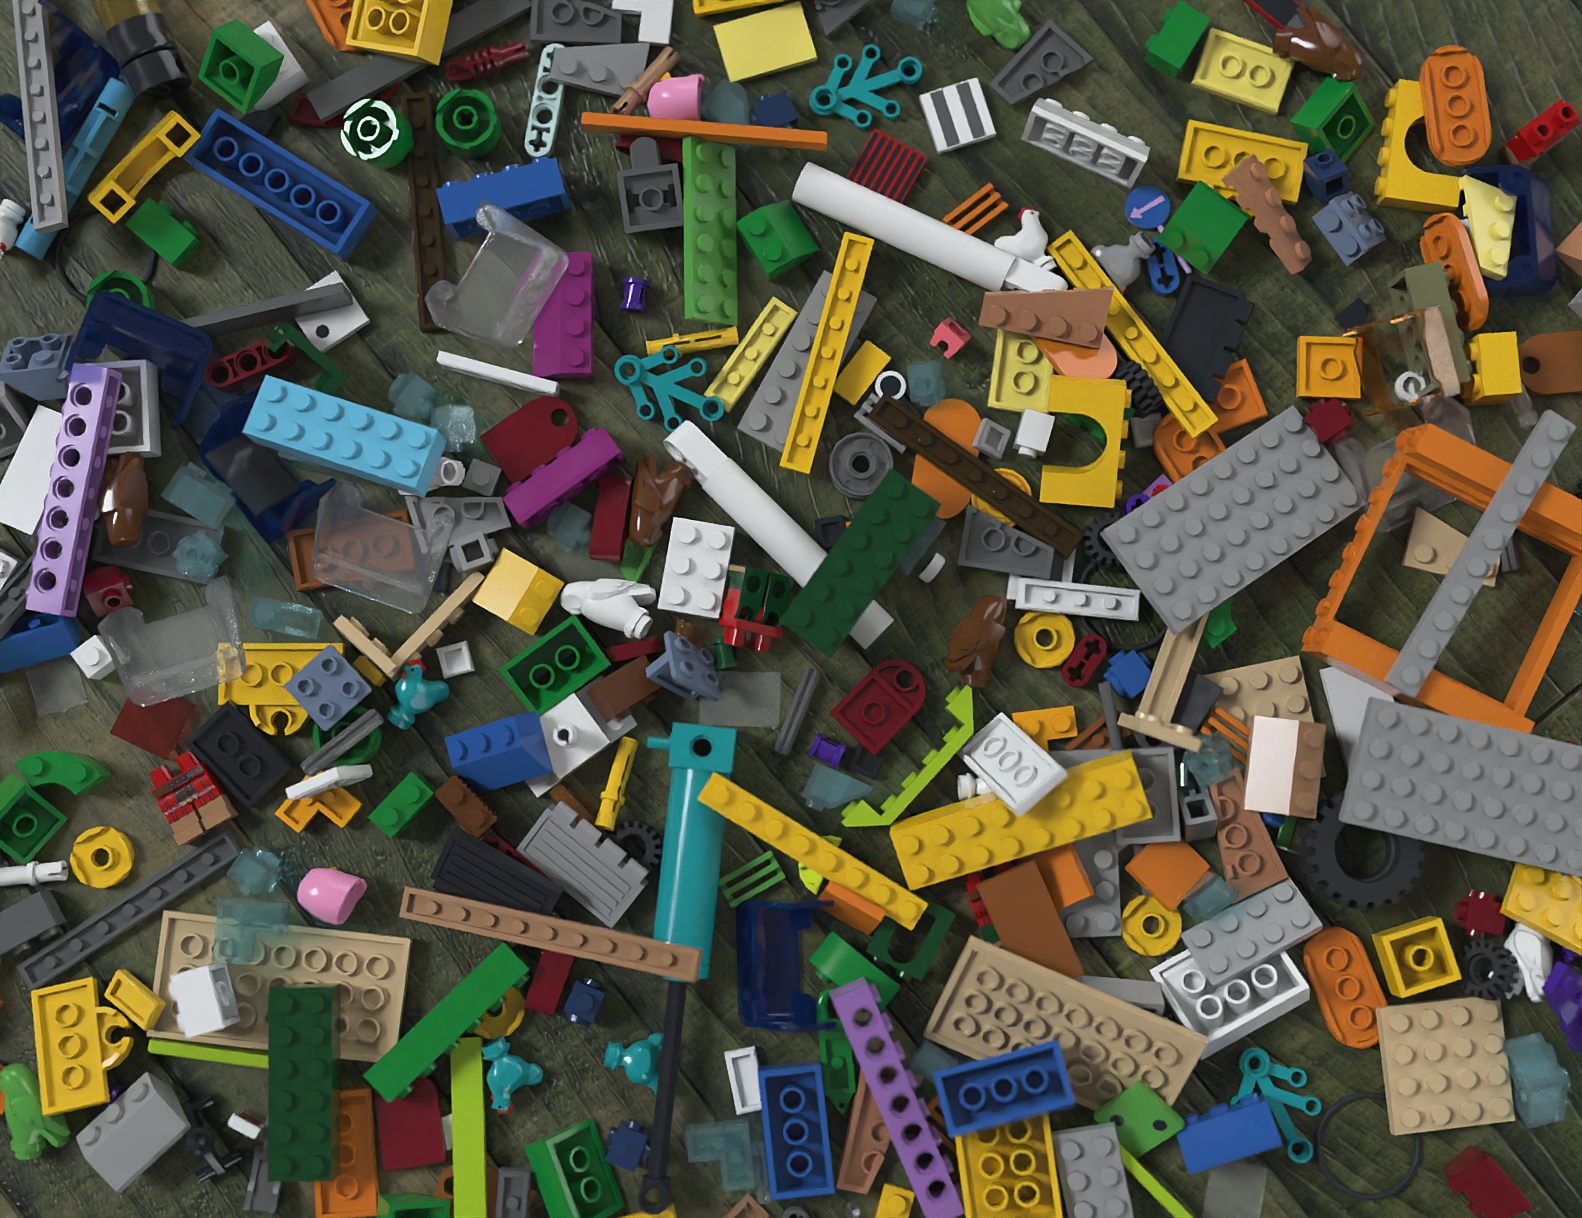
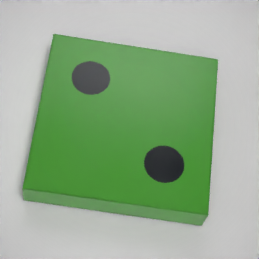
M1142 1080L1096 1109L1093 1117L1100 1124L1115 1122L1119 1142L1136 1159L1184 1128V1120Z

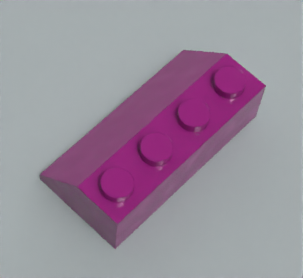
M559 252L534 259L533 376L547 380H594L595 260L592 252Z
M603 427L598 430L596 428L588 430L581 436L580 439L582 441L573 448L570 445L563 448L556 454L557 459L548 466L546 463L541 464L530 473L532 475L530 479L523 484L521 481H518L505 491L507 495L502 498L519 525L527 532L599 481L603 474H609L626 461L621 450Z

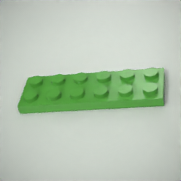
M688 136L683 138L685 319L726 328L738 326L735 148L695 136Z

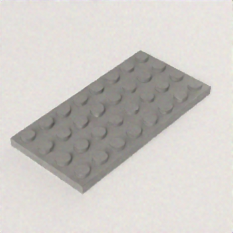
M1294 405L1100 533L1173 635H1176L1367 504L1324 445L1318 443L1316 440L1318 437L1309 425L1303 423V417Z
M1369 696L1339 820L1582 877V746Z

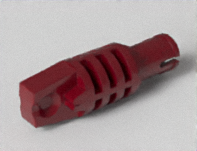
M524 40L499 49L493 45L473 51L444 64L450 83L454 84L474 81L500 73L504 70V66L530 58Z

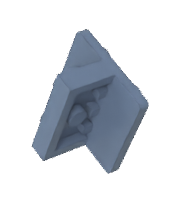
M1352 191L1333 198L1326 207L1312 217L1346 266L1352 264L1373 247L1386 240L1383 235L1384 228L1380 222L1370 217L1365 210L1366 204L1364 200Z
M667 631L664 634L667 651L645 669L647 678L691 702L700 694L717 702L721 697L718 687L719 682L713 664L714 659L711 653L705 648L692 644L685 637Z
M328 645L284 685L286 690L324 731H328L372 691V688L360 676L362 672L353 663L348 662L333 645Z

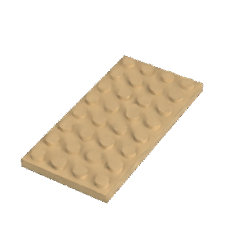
M165 910L163 911L153 993L167 1004L153 1029L147 1030V1036L268 1050L269 987L276 984L340 983V1058L378 1062L400 1041L413 938ZM225 960L241 1021L222 1029L186 1039L185 1032H182L178 1026L177 1015L180 1012L177 1001H174L170 994L169 984L172 982L170 976Z
M970 936L923 1033V1037L976 1060L1058 1040L1074 1100L1076 1103L1092 1110L1098 1109L1140 1080L1171 1108L1207 1046V1037L973 936Z

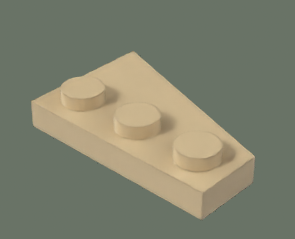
M1416 506L1414 507L1401 566L1446 577L1467 542L1468 537ZM1498 557L1482 584L1483 587L1493 588L1495 586L1501 557Z

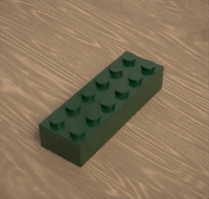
M890 468L779 622L831 659L937 514L942 504Z
M340 983L276 984L269 987L267 1182L332 1181L340 1174Z

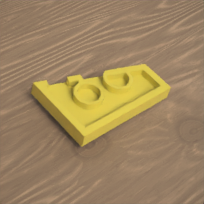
M1465 175L1458 182L1460 190L1464 191L1466 204L1462 207L1464 217L1469 219L1471 233L1468 237L1480 273L1500 281L1507 275L1517 196Z

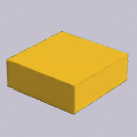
M359 656L353 663L356 668L377 686L381 687L388 679V676L367 657Z

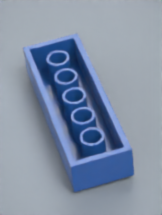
M216 108L200 132L201 137L190 147L184 156V159L193 169L343 262L347 261L378 213L366 199L219 108Z

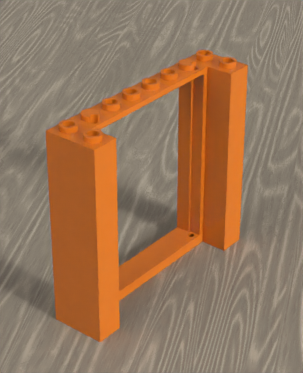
M1430 423L1407 428L1396 439L1395 447L1397 449L1393 458L1388 459L1381 473L1384 477L1380 485L1376 486L1369 496L1368 502L1371 504L1366 514L1359 518L1355 526L1357 534L1353 542H1349L1343 551L1342 558L1344 561L1340 569L1336 570L1330 578L1329 587L1331 588L1327 597L1323 598L1316 608L1315 614L1318 616L1313 626H1309L1303 635L1302 642L1304 645L1301 651L1414 707L1530 734L1535 722L1525 718L1524 715L1582 594L1581 499L1544 481L1516 529L1572 556L1504 703L1434 669H1431L1415 698L1409 697L1383 681L1400 652L1333 619L1402 472L1485 512L1512 466L1508 462Z

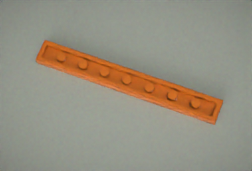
M592 112L582 113L581 120L584 130L589 132L674 139L695 136L712 142L827 151L828 133L824 131Z

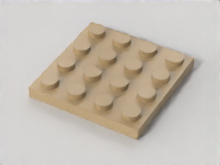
M1299 655L1203 675L1224 688L1207 718L1214 708L1218 706L1248 729L1251 726L1252 715L1314 723ZM1219 716L1216 717V721L1249 743V738ZM1213 726L1208 728L1209 731L1247 758L1246 750ZM1197 732L1194 738L1202 741L1198 752L1195 753L1207 789L1206 778L1233 765L1238 767L1244 780L1246 767ZM1323 759L1320 778L1326 776Z
M1474 996L1375 1007L1391 1134L1403 1135L1515 1121L1500 998H1497V1001H1491Z

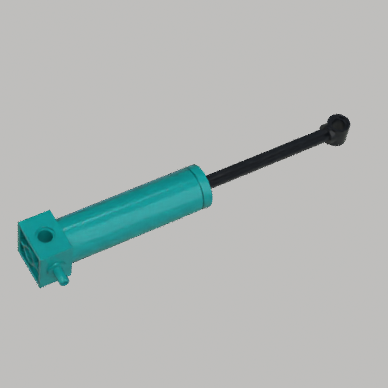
M673 722L670 738L649 736L647 747L650 749L668 750V766L672 767L653 939L703 949L698 979H707L709 977L726 817L699 801L697 797L714 771L730 780V774L734 770L738 730ZM702 739H707L712 746L711 752L705 757L699 756L696 752V745ZM664 975L661 976H663V979L669 980L648 1174L642 1176V1185L638 1195V1204L641 1210L649 1215H658L664 1212L668 1207L671 1197V1178L666 1175L687 982H691ZM650 1189H657L662 1193L663 1199L658 1203H653L648 1200L646 1192Z

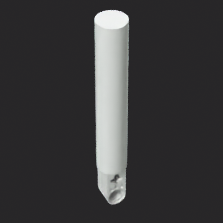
M811 162L805 165L795 185L792 195L793 201L992 292L1019 290L1036 292L1042 291V289H1055V291L1067 290L1068 288L1067 282L1052 272Z
M687 420L683 422L663 441L667 451L693 472L694 478L702 485V489L803 588L827 556V553L692 422ZM873 600L849 634L864 649H867L890 626L894 619Z

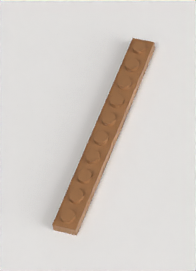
M405 886L399 915L402 918L691 982L698 980L703 949L414 886Z

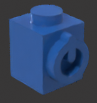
M1122 649L1108 660L1111 665L1105 669L1106 673L1103 674L1106 682L1110 681L1112 691L1120 699L1124 696L1127 699L1133 698L1147 687L1152 673L1148 669L1151 667V663L1142 652L1136 653L1134 650L1125 653Z

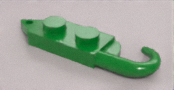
M830 987L820 993L816 1000L815 1008L825 1097L828 1096L843 1115L852 1094L856 1093L850 1040L841 1020L829 1018L828 1001L831 998L829 991L839 988ZM841 1102L845 1104L842 1108L839 1107V1103Z

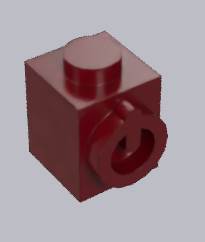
M1336 396L1328 402L1323 397L1308 408L1311 414L1302 419L1305 425L1308 424L1318 437L1316 439L1318 443L1324 442L1327 448L1350 433L1352 430L1348 425L1354 422L1350 417L1351 411L1343 401H1339Z
M117 564L109 567H98L92 573L83 576L82 583L85 595L97 617L133 604L130 591L135 590L129 574L125 573L122 575Z
M1469 889L1468 896L1461 895L1460 901H1457L1455 905L1454 918L1457 919L1455 926L1466 928L1465 934L1484 938L1485 932L1502 936L1506 915L1500 913L1502 903H1499L1500 896Z

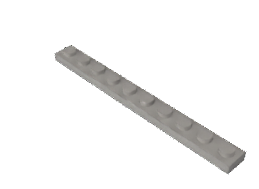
M12 0L34 230L41 235L69 227L47 1Z
M1552 410L1544 411L1383 681L1407 696L1415 698L1577 426Z

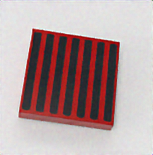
M874 129L846 179L902 204L924 167L927 157Z

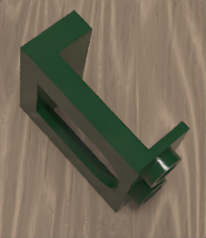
M286 322L281 326L276 323L265 335L268 341L264 345L274 353L288 339L324 370L311 385L318 392L333 396L349 378V375Z
M899 883L900 886L904 887L909 891L908 887ZM913 890L910 892L928 903L924 912L936 917L917 956L909 963L903 964L890 958L887 946L898 922L887 915H884L869 945L865 948V951L870 954L868 958L870 961L883 968L887 963L898 969L895 973L896 975L911 983L914 978L922 981L956 916L951 910Z

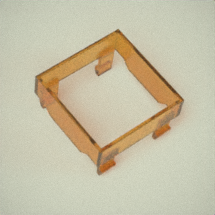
M1439 304L1347 329L1342 333V337L1352 334L1355 336L1356 345L1353 353L1364 394L1371 399L1373 409L1363 411V416H1372L1411 405L1425 404L1461 393ZM1422 316L1424 327L1421 335L1431 375L1439 383L1441 392L1395 405L1390 401L1372 329L1375 328V325L1390 321L1393 324Z

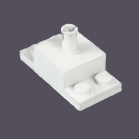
M602 675L577 693H571L539 717L554 772L525 780L537 798L638 725L632 715L621 722H618L616 718L608 723L605 722L586 693L595 683L604 679Z

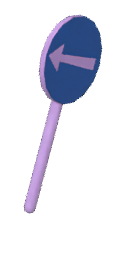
M1141 186L1134 189L1128 195L1125 202V213L1128 220L1134 226L1141 229H1154L1157 227L1161 234L1164 230L1162 224L1170 213V202L1167 195L1161 189L1154 186ZM1173 252L1187 274L1191 273L1192 270L1186 260Z

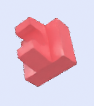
M949 317L936 328L930 344L935 347L941 341L947 342L948 350L944 353V356L948 359L963 348L973 336Z

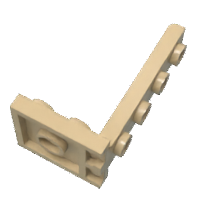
M473 572L393 656L377 638H374L371 642L367 638L370 634L366 631V628L354 617L348 621L341 615L333 624L348 641L395 683L402 676L403 666L407 665L411 660H420L422 655L419 653L427 645L432 647L441 639L444 634L441 630L449 622L453 625L465 613L463 608L470 600H473L485 577L479 572Z
M1209 612L1176 635H1173L1169 628H1167L1138 711H1136L1135 716L1121 713L1117 722L1118 725L1172 745L1198 752L1202 740L1191 737L1193 730L1172 724L1170 721Z

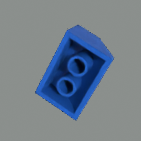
M538 711L510 716L444 738L452 768L479 793L554 772Z
M1251 1093L1239 1099L1240 1103L1230 1106L1227 1103H1221L1209 1108V1113L1200 1116L1197 1113H1190L1181 1117L1184 1120V1128L1176 1134L1189 1175L1282 1145L1265 1094L1258 1096L1257 1093Z

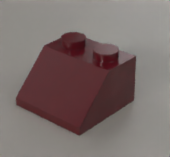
M1470 1145L1442 1169L1449 1178L1445 1183L1457 1196L1463 1194L1470 1202L1467 1208L1476 1218H1511L1529 1210L1533 1206L1490 1156Z

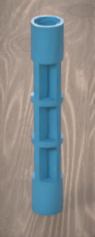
M114 78L109 79L62 161L67 214L71 211L134 102L128 86ZM31 214L14 246L42 261L59 230L40 235L34 230L33 216Z

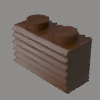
M453 775L434 793L436 798L462 826L478 839L485 836L501 820V815H497V811H493V806H489V802H485V797H480L481 793H476V789L472 788L460 775Z

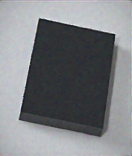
M231 699L224 703L184 742L248 809L254 806L295 767Z

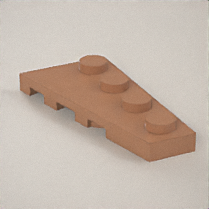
M1255 154L1244 158L1221 180L1226 187L1232 185L1239 194L1236 198L1242 209L1249 207L1255 215L1254 225L1260 233L1269 234L1271 237V248L1291 275L1303 270L1312 260L1310 248L1305 241H1302L1298 234L1293 217L1287 214L1281 203L1279 192L1272 187L1266 176L1267 173L1264 165L1257 160Z
M1114 286L1102 287V289L1074 288V290L1055 291V289H1042V291L1026 292L1025 290L985 292L978 325L1100 349Z
M1233 765L1206 778L1209 795L1218 818L1216 833L1229 901L1234 904L1287 878L1288 875L1259 812L1241 809L1244 780L1238 767Z
M885 1067L880 1072V1076L889 1078L893 1076L896 1069ZM861 1068L834 1186L838 1189L867 1194L885 1158L884 1154L893 1140ZM912 1072L917 1085L920 1087L925 1076ZM899 1095L894 1098L892 1104L902 1106L906 1103L908 1097Z

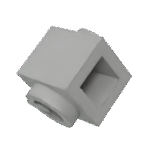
M484 532L453 542L454 547L450 548V554L458 573L466 572L467 574H472L473 572L492 567L496 561L495 556L500 554L495 539H489L488 535Z

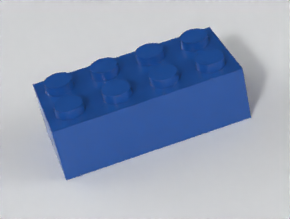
M548 156L534 159L532 164L521 167L518 164L504 167L502 172L479 173L473 176L472 180L465 182L453 180L443 184L442 188L436 189L445 225L455 240L571 209L563 175L556 157L551 159Z
M1058 1040L933 1072L949 1137L952 1140L1076 1107Z
M820 1060L759 1066L757 1073L771 1200L835 1193Z

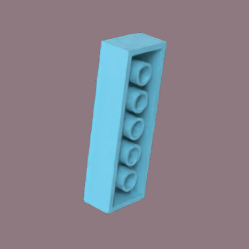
M268 375L264 378L243 429V433L254 443L422 498L426 496L447 442L437 429Z

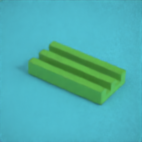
M770 850L719 879V886L731 908L786 878ZM769 859L771 862L769 866L734 886L727 887V882L763 861ZM776 871V876L734 899L732 895L734 892L769 872Z

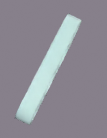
M558 43L547 45L541 55L525 136V148L532 159L544 156L550 157L554 148L566 85L557 83L559 88L553 95L543 93L542 86L545 82L549 81L552 62L549 57H554L556 48H565ZM543 109L550 110L553 113L552 120L547 124H541L536 120L538 112ZM539 130L543 132L542 141L546 148L542 147L539 152H536L532 144H537Z

